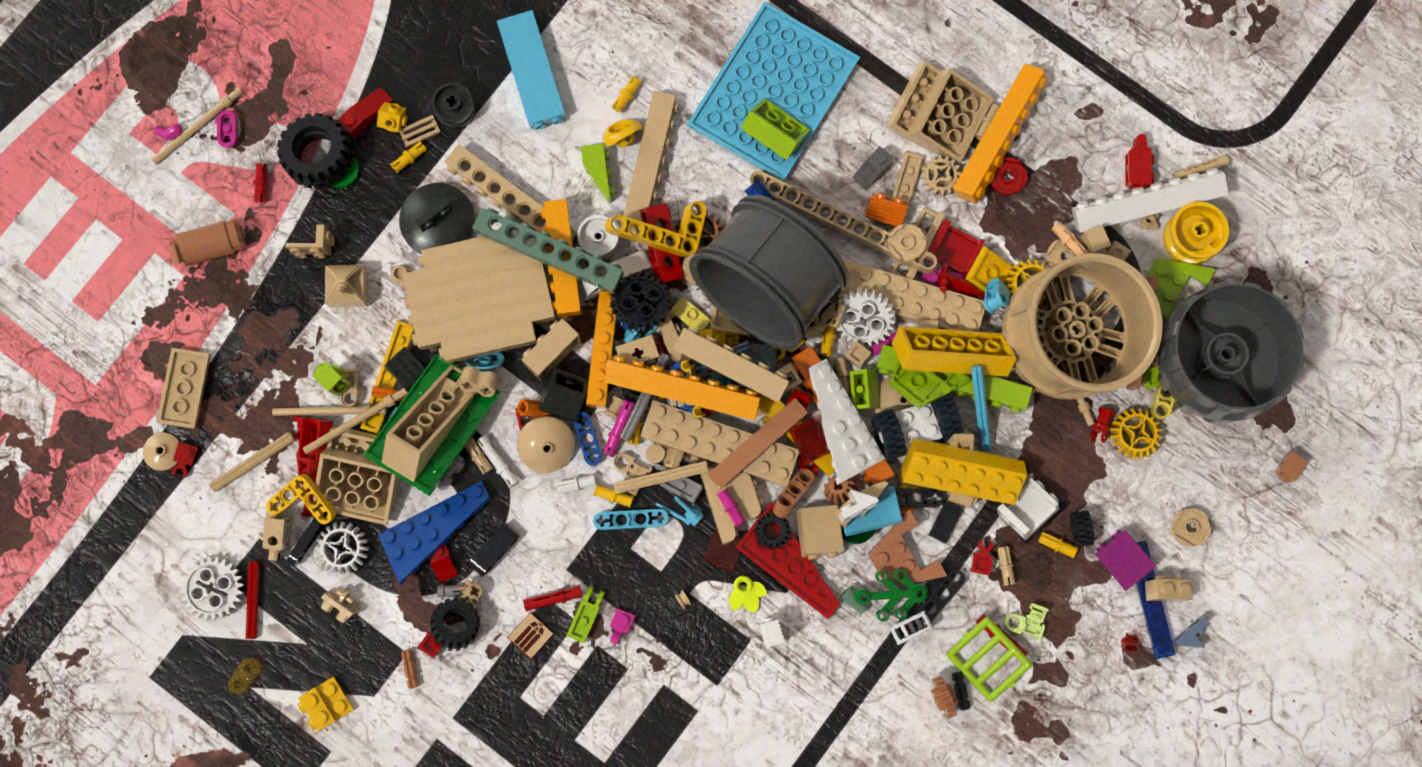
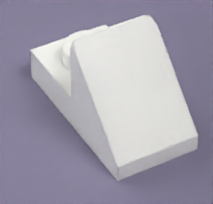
M850 490L848 495L854 506L849 504L843 507L839 518L843 524L877 506L879 500L877 497Z

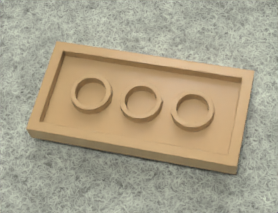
M171 348L156 423L189 429L197 428L211 354Z

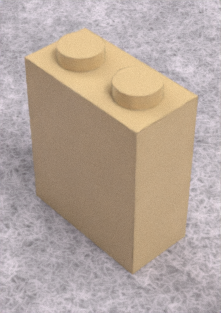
M838 505L800 508L795 512L802 558L808 557V560L820 559V556H827L828 559L839 557V554L844 551L841 526L833 519L838 511Z

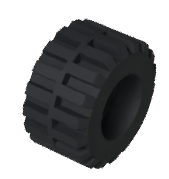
M449 598L445 600V603H439L438 607L433 611L429 625L430 635L434 637V642L436 644L439 643L442 649L447 647V651H452V649L460 651L461 648L466 649L469 644L474 642L480 628V616L477 615V609H473V604L471 602L467 604L465 599L458 601V598H454L453 601H450ZM449 616L461 617L466 623V629L461 633H450L445 629L443 621Z

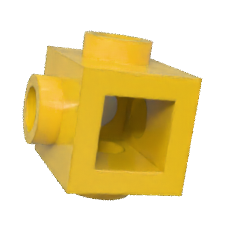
M384 102L378 110L377 127L387 129L390 132H399L403 126H406L408 120L406 108L395 103Z

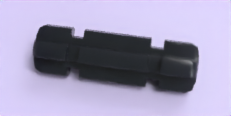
M954 672L951 676L952 680L955 681L954 689L957 700H959V709L962 711L971 708L970 701H967L968 693L966 684L962 680L964 679L963 672Z

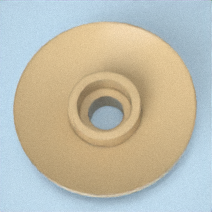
M164 432L151 436L143 448V457L147 465L158 471H166L176 466L178 462L173 461L179 440L175 436ZM162 447L163 453L158 454V449Z

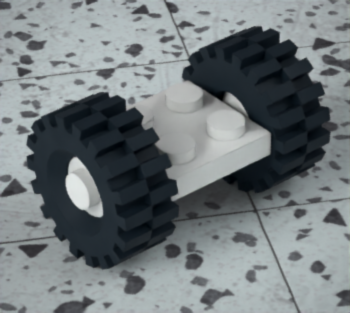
M949 393L920 409L913 406L897 412L889 409L873 414L871 418L873 432L885 460L889 461L905 456L912 438L931 442L940 440L942 443H946L953 434L963 433L961 415L958 412L959 409L953 396Z

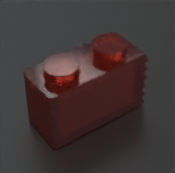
M814 418L800 423L789 430L805 465L830 453L826 439H823L821 427Z

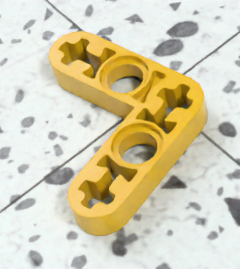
M305 474L293 478L269 499L266 504L267 511L275 516L287 510L300 498L321 524L333 521L336 516L332 505L312 479ZM301 481L304 482L303 487L300 486ZM286 490H289V491L292 492V494H293L292 500H289V499L286 497V495H285ZM311 494L317 497V504L311 502ZM281 501L282 503L275 509V503ZM325 511L328 513L326 518L324 517Z

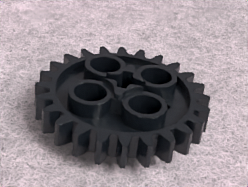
M637 272V277L635 278L632 274H629V280L625 277L622 278V283H619L615 294L610 295L612 314H616V321L622 319L621 326L627 323L628 330L634 326L635 332L638 331L639 327H642L643 332H645L646 327H649L652 331L654 324L660 327V321L666 322V316H670V310H672V297L670 296L671 291L666 290L667 284L661 285V278L655 281V275L647 278V273H645L641 277L639 272ZM638 289L640 292H633L632 290ZM655 296L658 299L653 300L650 297ZM625 305H631L633 307L626 308ZM643 312H649L650 314H649V315H643L642 313H643Z

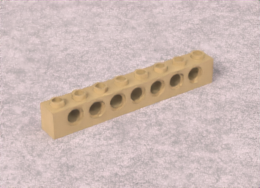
M460 144L455 147L445 160L446 169L451 174L461 176V180L467 186L473 185L477 188L476 192L484 198L486 196L489 197L495 207L505 209L507 211L506 214L514 219L517 218L522 222L521 225L526 223L532 226L534 231L539 233L543 231L546 222L541 227L536 226V222L542 219L541 208H544ZM470 164L471 168L469 170H462L463 165ZM480 175L486 176L482 182L476 181ZM495 186L501 187L498 193H492V188ZM509 197L516 199L513 204H507L506 200ZM523 209H530L531 211L528 215L524 216L521 214ZM571 228L572 242L574 244L577 241V232Z

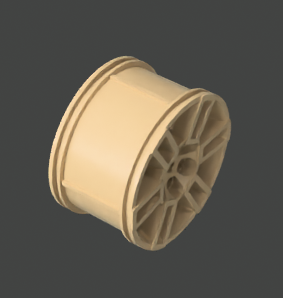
M1087 253L1070 257L1025 280L1014 292L1009 300V305L1005 309L1002 333L1016 357L1013 368L1016 374L1028 386L1052 398L1076 400L1100 392L1119 389L1138 379L1151 365L1158 352L1163 323L1157 296L1148 281L1138 270L1119 258L1106 254ZM1069 276L1082 277L1095 283V287L1082 302L1078 303L1075 301ZM1055 277L1058 283L1062 302L1058 298L1056 289L1052 281V279ZM1105 291L1109 297L1095 311H1092L1091 305ZM1043 292L1050 308L1048 311L1038 309ZM1114 305L1117 306L1122 318L1124 332L1103 328L1104 325L1101 318ZM1058 313L1063 315V321L1058 318ZM1037 319L1041 321L1040 325H1037ZM1054 331L1058 332L1059 339L1054 337ZM1104 338L1123 343L1122 350L1102 344L1100 339ZM1068 344L1073 349L1072 353H1070L1067 349ZM1093 352L1117 359L1115 367L1101 380L1098 379L1091 357ZM1060 362H1065L1068 375L1056 367ZM1078 362L1081 364L1086 382L1081 380Z

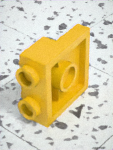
M335 677L328 679L298 698L300 702L297 704L303 714L305 712L308 714L310 719L307 721L311 729H317L318 732L323 731L355 710Z

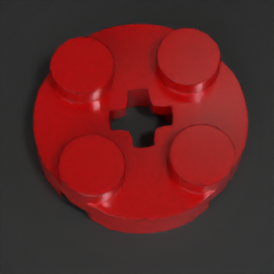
M1004 157L1002 165L994 173V179L990 183L991 189L1006 196L1018 194L1026 184L1027 171L1019 160L1012 157ZM1009 172L1013 179L1007 181L1003 175Z

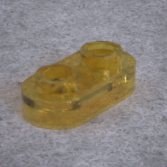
M246 658L239 664L228 681V688L233 694L245 693L255 680L261 669L257 659ZM248 664L252 666L251 671L246 670ZM236 681L241 683L239 688L235 687Z

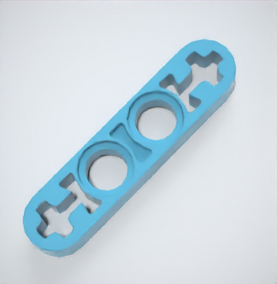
M663 509L600 512L595 515L593 523L599 530L653 528L665 526L668 523L669 516ZM648 513H652V517H657L658 513H662V516H666V519H663L662 523H658V520H652L653 524H649ZM638 514L646 516L644 524L636 523L635 517ZM610 515H613L614 526L610 527V522L604 523L603 527H601L600 523H597V520H600V516H604V519H610ZM617 516H626V524L618 525L616 523Z

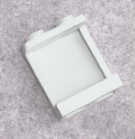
M1032 478L1028 480V484L1021 490L1015 505H1004L1002 503L997 508L998 515L1025 541L1059 510V500L1052 493L1048 494L1044 490V485L1038 480L1034 481Z

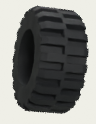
M311 113L305 114L303 118L299 116L295 119L294 123L291 124L290 122L286 126L287 130H283L280 135L282 140H278L277 146L279 149L277 150V156L280 159L281 166L291 179L305 188L311 189L314 186L315 189H322L324 185L330 187L332 186L331 183L335 181L338 183L341 180L340 177L342 175L346 176L349 172L347 168L353 164L351 159L354 157L352 140L340 122L333 119L332 116H323L322 113H315L314 116ZM319 139L331 141L330 150L323 159L315 163H304L301 161L302 152L309 143Z

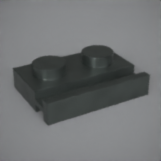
M405 346L384 365L408 392L426 369Z

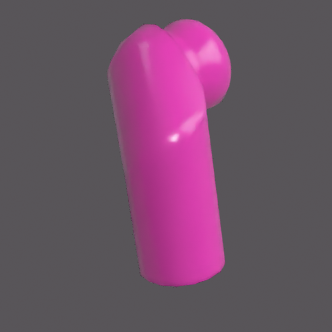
M174 124L167 129L156 126L154 134L166 140H173L181 134L183 127L180 124Z

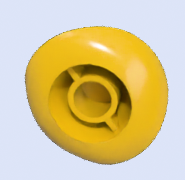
M633 119L614 122L604 131L603 144L605 146H612L616 143L620 148L627 147L629 143L635 142L634 132L644 127L640 122Z

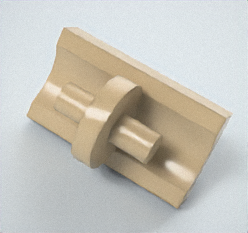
M349 588L344 592L341 589L337 591L330 589L322 596L324 601L321 608L329 613L334 607L338 609L339 613L336 618L342 623L348 621L360 609L353 604L355 599L350 597L352 590Z

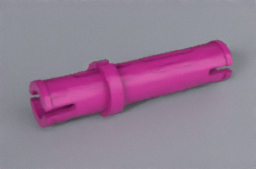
M624 399L614 427L608 434L609 439L603 450L604 454L608 453V456L614 457L618 444L622 441L620 435L636 403Z

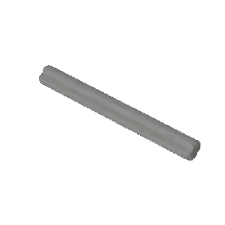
M661 353L655 365L664 367L663 370H665L670 356ZM641 392L620 435L622 440L630 441L652 394Z

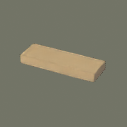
M906 151L891 199L894 200L895 197L904 199L909 208L924 156Z

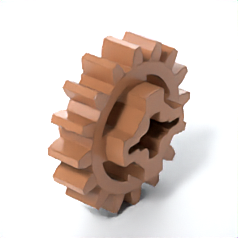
M941 675L931 679L934 686L931 694L937 709L943 710L947 719L957 716L955 705L958 704L952 686L949 683L946 684Z

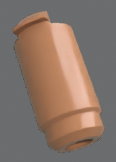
M234 220L228 222L221 221L175 234L176 239L169 242L168 249L173 264L183 262L185 267L234 254L235 251L244 248L245 240L238 222Z

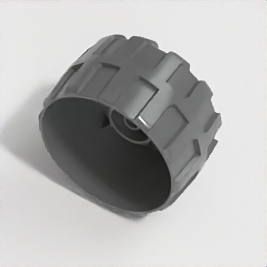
M1228 282L1213 284L1183 300L1162 324L1161 342L1154 360L1158 361V382L1164 392L1168 391L1175 399L1177 408L1189 416L1192 414L1201 416L1208 423L1225 424L1257 417L1270 410L1291 392V385L1303 370L1305 358L1303 357L1302 339L1304 335L1301 325L1297 323L1286 302L1280 297L1277 298L1270 292L1262 289L1259 285L1249 282L1244 284H1228ZM1222 351L1226 352L1229 356L1228 359L1222 357Z

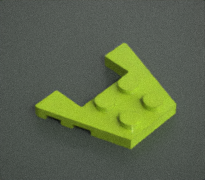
M1156 258L1146 278L1151 275L1158 277L1156 296L1163 318L1166 320L1173 311V307L1189 277L1204 285H1208L1216 269Z
M898 361L889 385L917 409H920L966 385L970 378L965 374L952 373L943 381L931 371L903 370Z

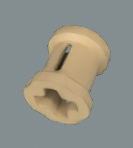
M612 396V402L604 413L616 420L624 400Z

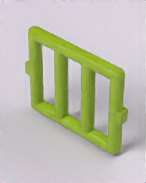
M985 617L972 630H967L961 636L962 639L946 653L948 659L963 672V675L989 702H993L1006 689H1011L1016 685V681L1032 667V662L989 617ZM988 627L995 636L963 663L956 654L983 629ZM1001 641L1009 650L977 678L969 669ZM1015 656L1022 665L990 692L983 683Z

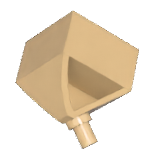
M364 265L325 266V304L329 308L367 307L368 269Z

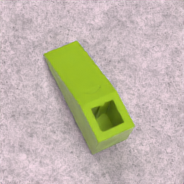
M603 143L581 146L584 170L607 202L611 203L610 197L614 196L613 185H609L608 179L612 178L610 167H606V160H609L608 149H604Z

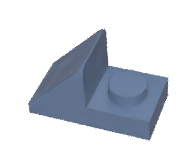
M1199 617L1170 643L1174 646L1205 648L1195 635L1199 636L1207 630L1205 626L1209 624V621L1205 617Z

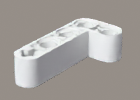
M645 250L613 261L621 266L624 272L623 277L629 280V274H632L634 277L639 272L641 275L650 271L653 267ZM605 269L597 271V276L599 277L607 274ZM580 279L578 280V289L585 301L595 298L599 295V291H602V289Z

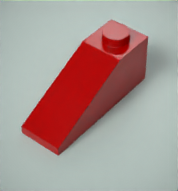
M380 87L350 107L337 121L355 139L378 117V110L384 102L392 103L394 99Z

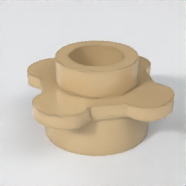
M1158 213L1141 217L1139 227L1143 230H1156L1158 228Z

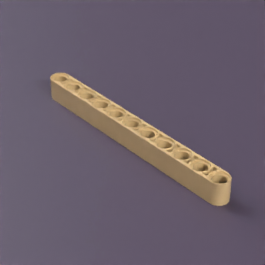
M755 171L751 174L750 183L755 192L770 197L772 200L897 260L891 255L888 248L890 233L762 171ZM759 178L764 180L760 185L754 183ZM777 186L780 188V191L777 193L771 192L773 187ZM790 195L797 196V199L794 201H789L787 198ZM807 203L814 204V207L811 209L804 208V205ZM829 211L831 215L829 217H822L821 213ZM846 219L848 223L841 226L838 224V221ZM862 227L865 231L862 234H857L855 229ZM878 235L882 240L874 242L872 237ZM926 250L919 259L913 262H902L924 274H932L937 268L936 256ZM930 260L933 262V266L925 267L923 262Z

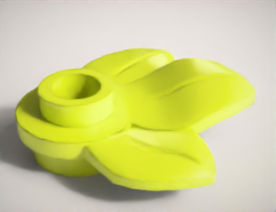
M747 576L738 577L734 581V590L729 596L732 610L736 611L743 605L748 611L757 612L759 607L758 597L767 595L765 587L760 582H752ZM741 582H745L747 584L746 589L740 588L739 585Z

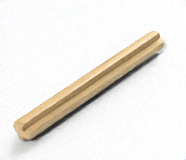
M287 432L210 482L211 490L213 492L219 491L295 441L293 435Z
M702 461L615 482L614 489L619 494L706 473L709 471L707 462Z

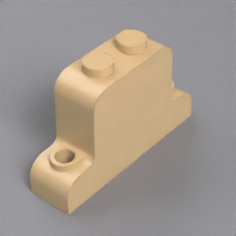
M708 467L709 471L700 474L722 545L724 546L731 544L735 537L738 536V532L729 514L724 511L725 508L717 493L728 488L735 503H738L737 507L744 517L745 523L757 519L764 505L761 497L756 495L755 490L758 487L755 478L751 479L749 474L740 473L719 489L708 477L707 474L713 470V468Z

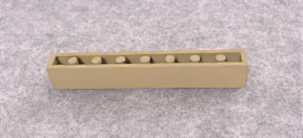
M653 91L623 216L642 222L639 210L651 207L652 201H656L657 191L655 186L656 183L660 184L662 173H659L660 166H664L666 155H663L664 149L669 147L670 137L667 136L669 130H673L674 119H672V115L677 113L679 102H676V95ZM631 226V232L636 235V228Z

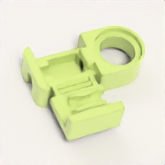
M1030 603L1029 609L1031 611L1026 617L1010 614L1005 618L1004 625L1007 630L1019 635L1022 632L1036 637V641H1040L1045 629V625L1041 623H1043L1049 609ZM1011 617H1015L1019 621V625L1015 629L1011 628L1008 624Z

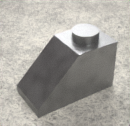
M879 146L852 178L864 190H867L892 165L894 158Z

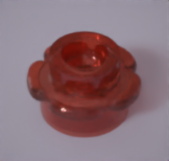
M1127 635L1121 639V646L1125 652L1133 653L1139 649L1140 640L1136 639L1134 635Z

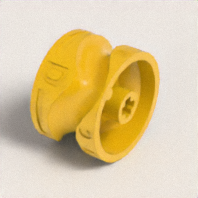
M1189 203L1183 206L1166 223L1162 235L1164 248L1176 262L1201 265L1210 260L1226 245L1229 236L1228 221L1221 210L1210 203Z

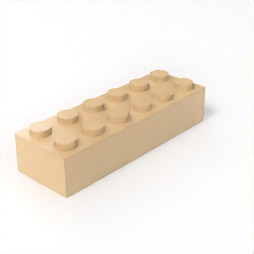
M691 326L688 329L683 328L673 348L674 350L779 402L789 383V380L786 379V374L778 370L776 373H773L769 370L770 366L760 361L756 364L751 361L752 357L741 353V355L734 353L735 349L727 344H724L723 347L716 344L718 340L709 335L704 338L699 335V330Z

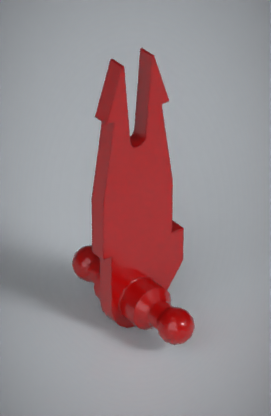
M942 266V272L938 275L941 292L949 290L979 300L982 299L977 296L985 298V292L983 293L961 278L958 279L950 275L948 266Z

